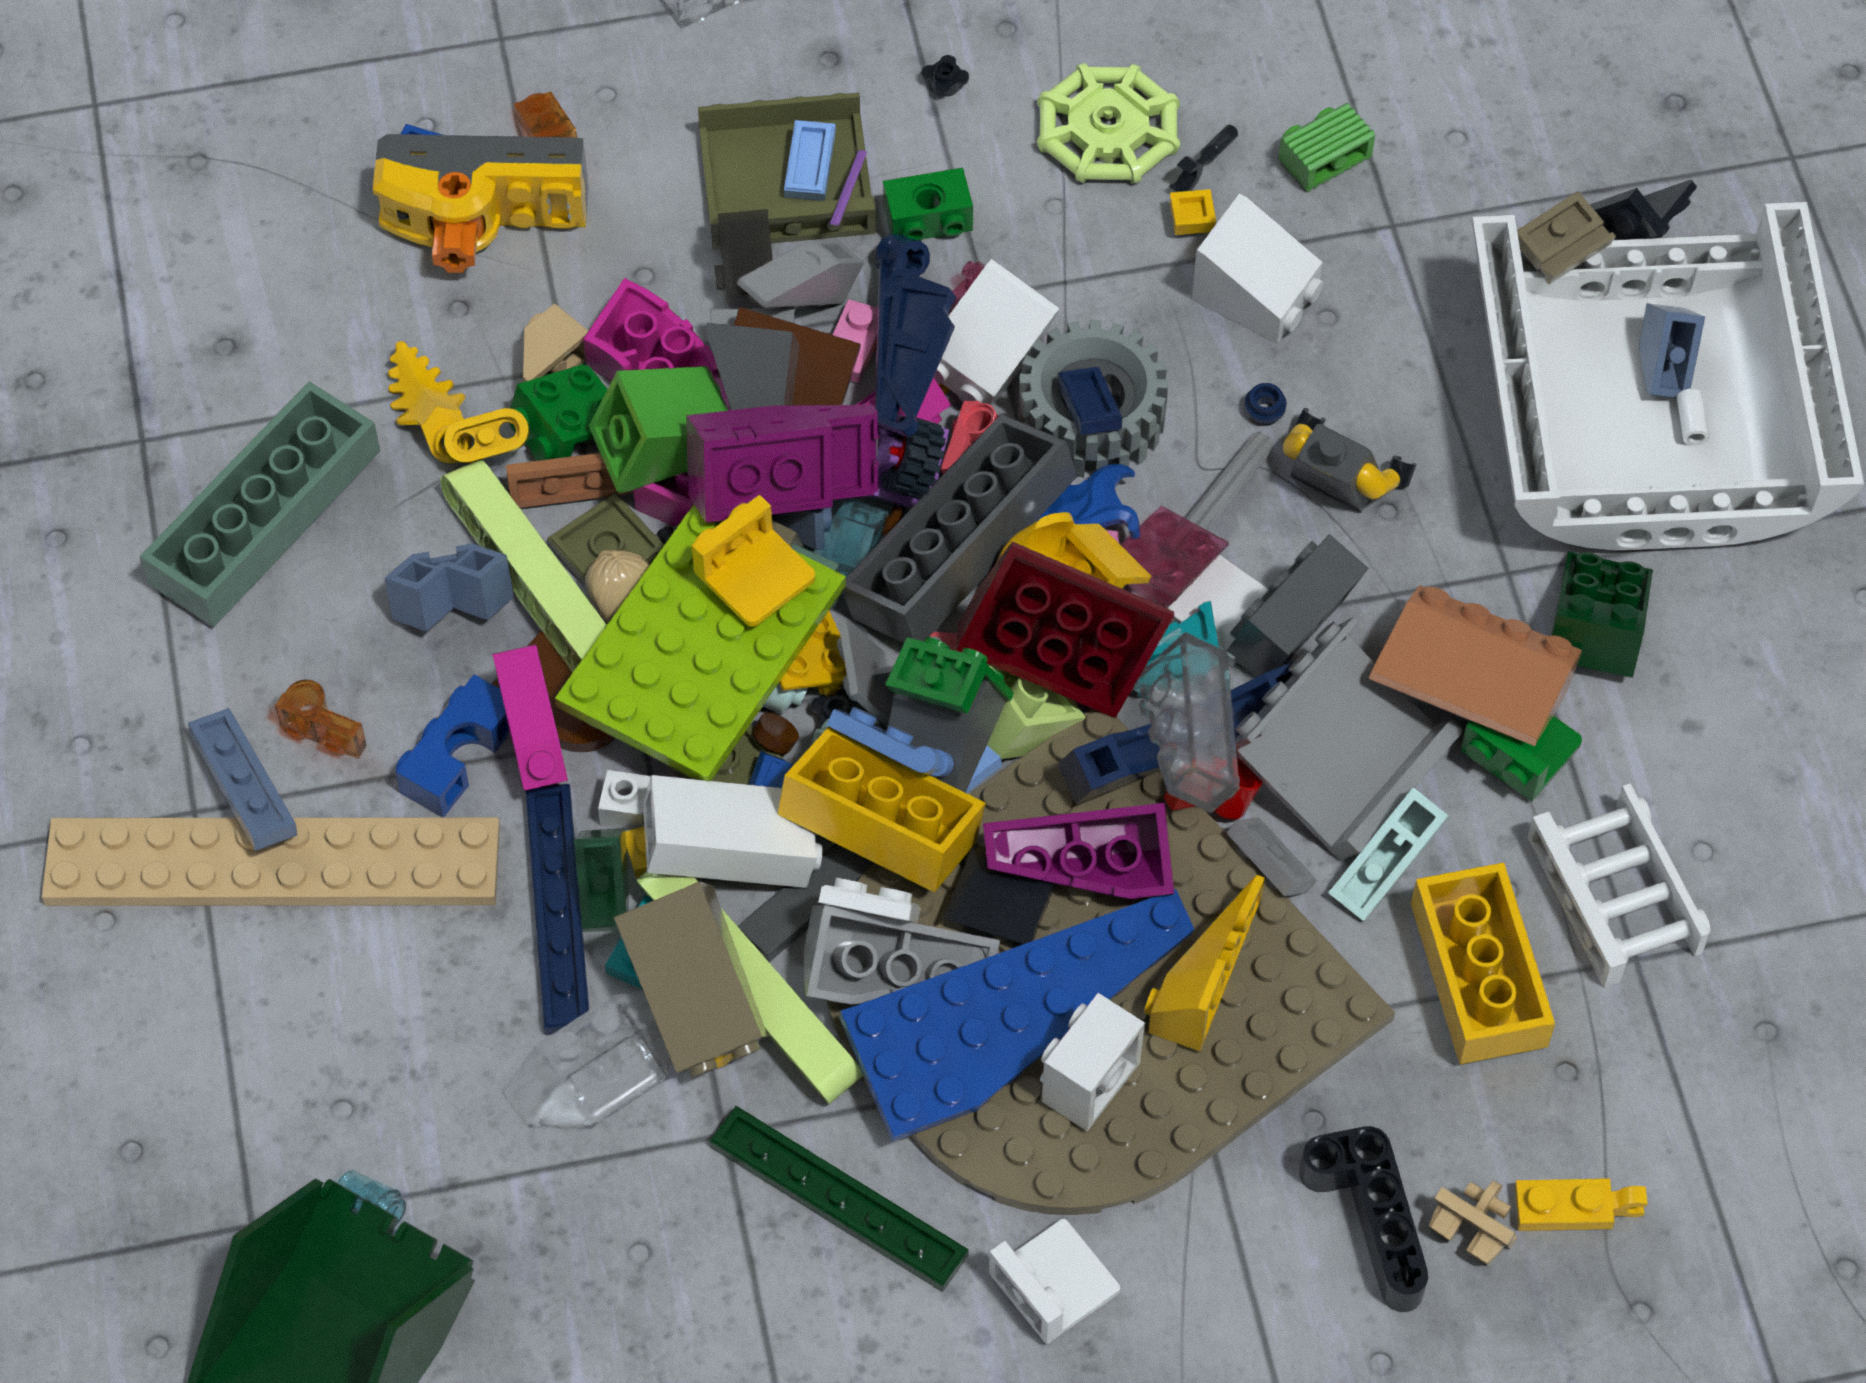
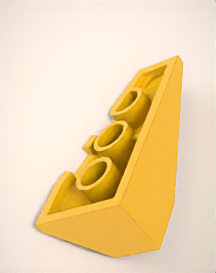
M1256 875L1166 974L1161 989L1152 988L1144 1010V1014L1150 1016L1148 1033L1201 1052L1262 899L1265 877Z

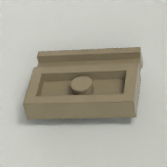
M1579 191L1517 230L1520 250L1536 270L1540 269L1545 274V281L1548 284H1551L1611 245L1616 236L1613 232L1609 234L1603 226L1604 221Z

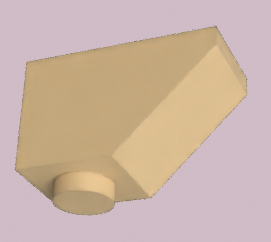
M555 303L545 312L538 313L532 317L524 328V382L582 365L586 362L583 339L588 330Z

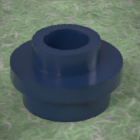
M1260 383L1254 386L1247 393L1244 402L1246 414L1252 420L1263 424L1274 423L1281 419L1285 414L1287 406L1286 398L1280 388L1271 383ZM1261 404H1268V405H1270L1271 407H1262V406H1260V405H1261Z

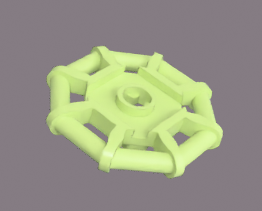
M1086 63L1076 66V71L1050 91L1041 92L1037 99V105L1040 108V136L1036 143L1040 151L1049 153L1075 174L1077 181L1083 183L1087 179L1130 180L1132 184L1140 182L1146 172L1168 155L1176 154L1181 145L1180 140L1177 138V109L1180 106V101L1175 94L1167 93L1142 73L1141 66L1132 64L1130 67H1088ZM1104 83H1121L1114 84V89L1103 88ZM1080 87L1084 89L1074 98L1068 97ZM1134 89H1138L1149 99L1145 100L1142 96L1135 92ZM1056 113L1068 115V125L1056 127ZM1149 116H1161V129L1150 126ZM1104 117L1109 120L1114 117L1116 118V124L1105 125L1101 123L1100 118ZM1069 141L1075 143L1084 151L1082 158L1078 157L1064 144ZM1145 142L1153 145L1151 149L1136 159L1134 151ZM1098 158L1100 161L1105 162V163H1094V162H1095V159ZM1121 158L1123 164H1113L1112 162Z

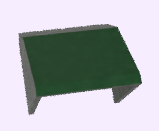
M315 1178L233 1235L187 1383H418L441 1350L475 1280L471 1279L474 1270L472 1268L473 1260L446 1244L442 1245L436 1259L431 1256L438 1242L436 1238L406 1221L400 1224L394 1235L392 1232L398 1221L397 1216L367 1199L363 1200L359 1212L356 1213L353 1209L359 1197L357 1193L332 1179H328L323 1185V1182Z

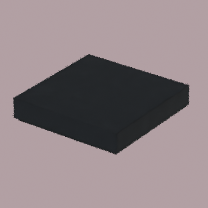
M973 843L944 914L943 926L971 935L1000 940V944L1012 948L1029 943L1035 939L1056 883L988 869L986 848Z

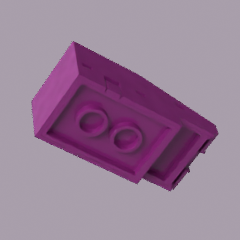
M873 405L763 406L686 415L688 496L705 522L726 520L735 507L742 503H749L758 495L762 496L771 505L772 514L829 508L833 507V500L868 496L878 492V466H880V463L877 461L876 456H878V439L880 436L878 435V411Z

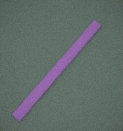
M858 150L830 225L839 226L867 151Z

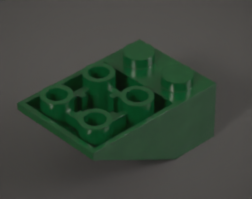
M1568 551L1551 636L1562 637L1568 640L1572 646L1582 650L1577 666L1633 678L1644 635L1653 569L1644 568L1639 563L1632 561L1616 562L1602 559L1590 552L1578 554Z

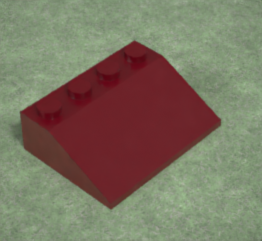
M1012 541L977 588L960 619L955 650L962 652L963 648L976 650L988 658L987 664L1116 718L1174 618V611Z

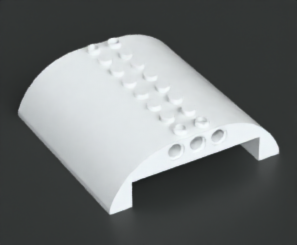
M1807 202L1765 204L1757 234L1614 240L1611 245L1551 284L1545 281V274L1540 269L1536 270L1520 250L1515 215L1472 218L1474 243L1514 505L1520 516L1532 528L1550 538L1567 544L1605 550L1732 545L1763 540L1809 525L1833 513L1862 490L1864 480ZM1647 303L1686 308L1706 316L1691 389L1700 390L1703 397L1709 438L1702 444L1688 445L1684 443L1677 398L1651 395L1646 391L1639 340Z

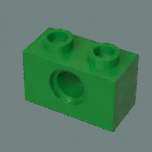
M963 167L883 181V208L890 234H900L921 241L922 239L946 235L956 236L963 232L973 231V203Z

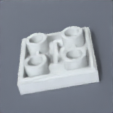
M835 878L834 886L824 885V887H821L818 902L822 904L918 923L921 907L918 904L911 903V893L880 887L879 896L866 893L867 884L841 878Z

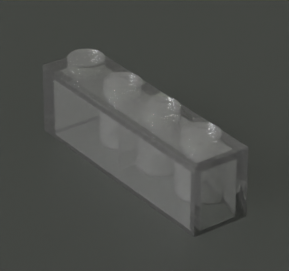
M1184 632L1144 668L1133 689L1142 695V700L1138 704L1142 715L1150 719L1152 726L1148 730L1151 742L1159 746L1160 751L1156 758L1168 794L1212 813L1227 799L1233 797L1240 789L1227 651Z

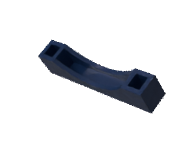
M1293 662L1268 671L1224 694L1178 714L1135 729L1113 733L1073 749L1057 765L1075 803L1079 804L1233 742L1239 736V733L1235 730L1239 723L1252 712L1258 714L1266 705L1262 701L1263 696L1280 681L1284 684L1292 676L1288 669Z

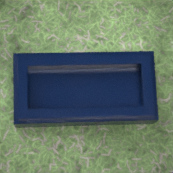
M1099 367L1058 373L1057 385L1080 435L1122 429V415Z

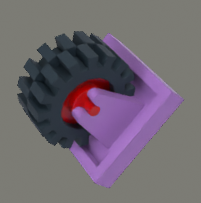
M897 414L895 422L900 423L907 417ZM917 417L916 419L919 423L918 430L910 437L902 436L878 426V435L880 436L878 439V456H876L877 461L880 463V466H878V492H874V495H868L867 497L912 509L924 495L928 494L930 488L939 479L949 429L942 428L940 424Z

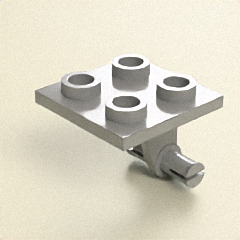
M846 617L839 619L841 638L837 639V647L846 666L847 675L843 678L846 693L852 701L856 700L869 714L875 716L888 728L893 696L892 691L885 684L893 666L887 667L885 652ZM931 637L941 641L939 637Z

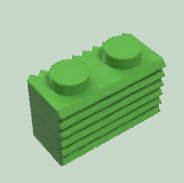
M1345 103L1336 109L1328 107L1322 110L1312 122L1302 127L1294 125L1286 130L1282 138H1280L1278 159L1304 189L1310 192L1313 187L1317 188L1319 184H1324L1326 180L1330 181L1332 177H1337L1339 173L1343 174L1345 170H1350L1352 166L1356 167L1359 162L1362 163L1365 159L1369 160L1373 153L1375 133L1373 130H1370L1369 125L1365 124L1364 119H1361L1359 114L1355 113L1354 108H1351L1349 103Z

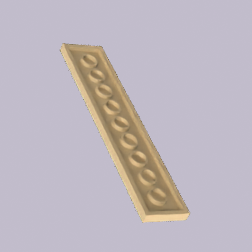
M499 817L293 818L296 823L297 836L255 851L237 818H51L42 900L45 906L496 905L500 820Z

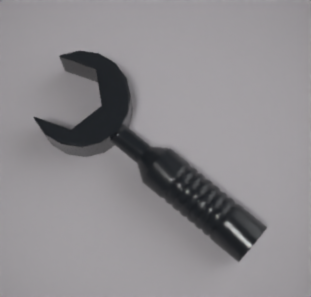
M1226 125L1201 149L1200 157L1197 160L1185 156L1177 164L1178 167L1183 169L1177 181L1169 187L1176 192L1192 191L1202 175L1203 165L1211 163L1238 137L1237 129L1233 125Z

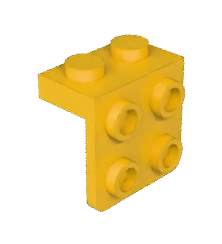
M760 495L749 503H742L735 507L726 520L714 529L708 528L704 530L691 545L694 573L748 626L760 624L815 581L814 569L773 530L771 505Z

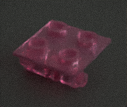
M1161 505L1140 525V537L1132 539L1129 536L1121 546L1152 576L1148 584L1153 586L1155 590L1152 596L1156 604L1166 607L1175 602L1177 596L1184 589L1192 585L1197 577L1201 576L1202 571L1218 558V555L1229 545V542Z

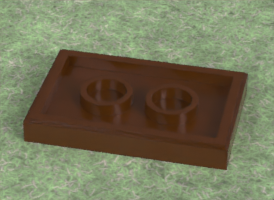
M739 307L734 326L793 332L800 344L793 405H843L861 348L860 343Z

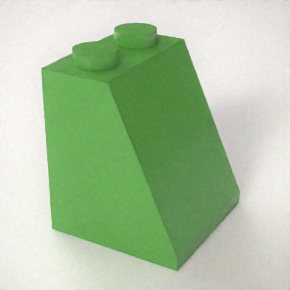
M708 366L623 370L616 372L589 424V428L617 493H622L688 472L686 415L728 411L722 398L721 389L715 383Z

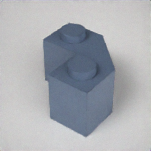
M473 543L455 546L456 554L430 558L429 551L412 554L384 578L392 619L426 632L453 608L488 620L514 597L507 555Z

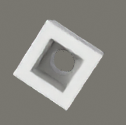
M607 770L598 807L600 825L627 830L644 826L643 803L651 776Z

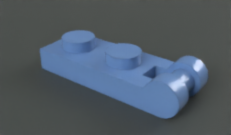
M852 707L850 713L833 709L826 724L917 772L942 778L949 775L953 770L954 761L948 752L927 746L916 747L910 744L914 736L891 725L885 731L874 725L877 719L875 716L856 707Z

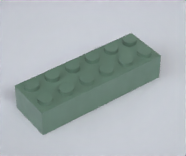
M309 381L139 556L147 583L214 627L380 452L375 423Z

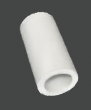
M1698 389L1683 390L1677 394L1683 441L1688 445H1699L1706 442L1709 438L1702 392Z

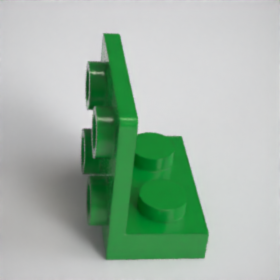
M909 637L906 638L885 684L892 692L968 714L983 679L988 680L1006 701L1010 702L1014 695V692L1003 681L1004 676L987 664L988 658L985 655L970 648H963L962 652L951 650L947 644L931 637H926L924 642Z

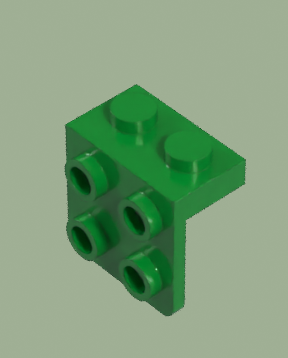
M582 364L517 384L510 409L517 410L525 417L529 426V436L526 445L530 448L537 461L571 457L575 443L594 438L589 424L607 388L589 366ZM509 423L512 430L516 433L515 426Z
M1554 716L1535 746L1470 721L1465 729L1461 752L1532 802L1581 746L1582 737Z

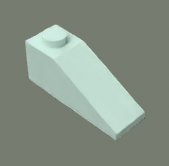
M1412 788L1328 893L1362 921H1365L1422 853L1450 816L1415 788Z

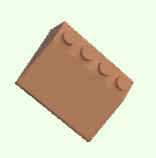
M1419 585L1407 601L1370 673L1369 679L1535 746L1567 693L1582 650L1572 646L1568 640L1562 637L1546 636L1531 630L1530 626L1522 621L1515 619L1506 620L1491 614L1486 607L1480 604H1466L1453 599L1440 588Z

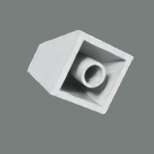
M1239 194L1196 251L1192 300L1278 343L1287 330L1290 332L1295 330L1301 320L1302 309L1307 302L1314 303L1319 297L1324 285V281L1320 280L1322 261L1252 201Z
M991 259L948 316L955 329L934 375L936 382L945 385L956 393L962 403L964 401H980V403H987L992 406L1022 369L1025 356L1031 357L1032 346L1038 339L1043 341L1060 308Z

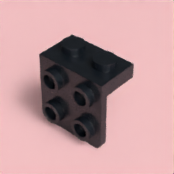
M1691 179L1645 196L1642 195L1638 188L1592 203L1590 206L1604 221L1603 226L1609 234L1611 232L1614 233L1616 236L1614 240L1661 238L1670 229L1668 223L1671 219L1689 206L1691 203L1689 197L1696 190L1697 185Z

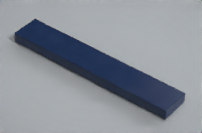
M570 784L537 787L525 791L545 1035L591 1031Z

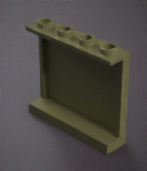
M859 92L835 93L812 97L797 96L790 99L755 100L746 103L713 104L711 106L698 107L712 249L876 234L874 196L871 195L866 157L839 226L830 225L858 150L865 151ZM795 120L833 123L836 126L825 201L785 198L784 186Z

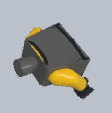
M1303 408L1292 431L1283 443L1284 454L1290 459L1296 460L1290 474L1292 478L1362 513L1369 499H1378L1398 487V485L1408 487L1417 466L1416 463L1401 461L1402 457L1394 455L1389 468L1380 472L1371 450L1324 426L1326 419L1314 417L1309 413L1308 408Z

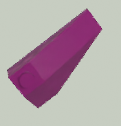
M1164 803L983 823L988 869L1127 899L1174 894L1171 849L1166 806Z

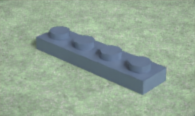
M230 708L188 722L190 736L254 850L257 851L297 836L295 821Z

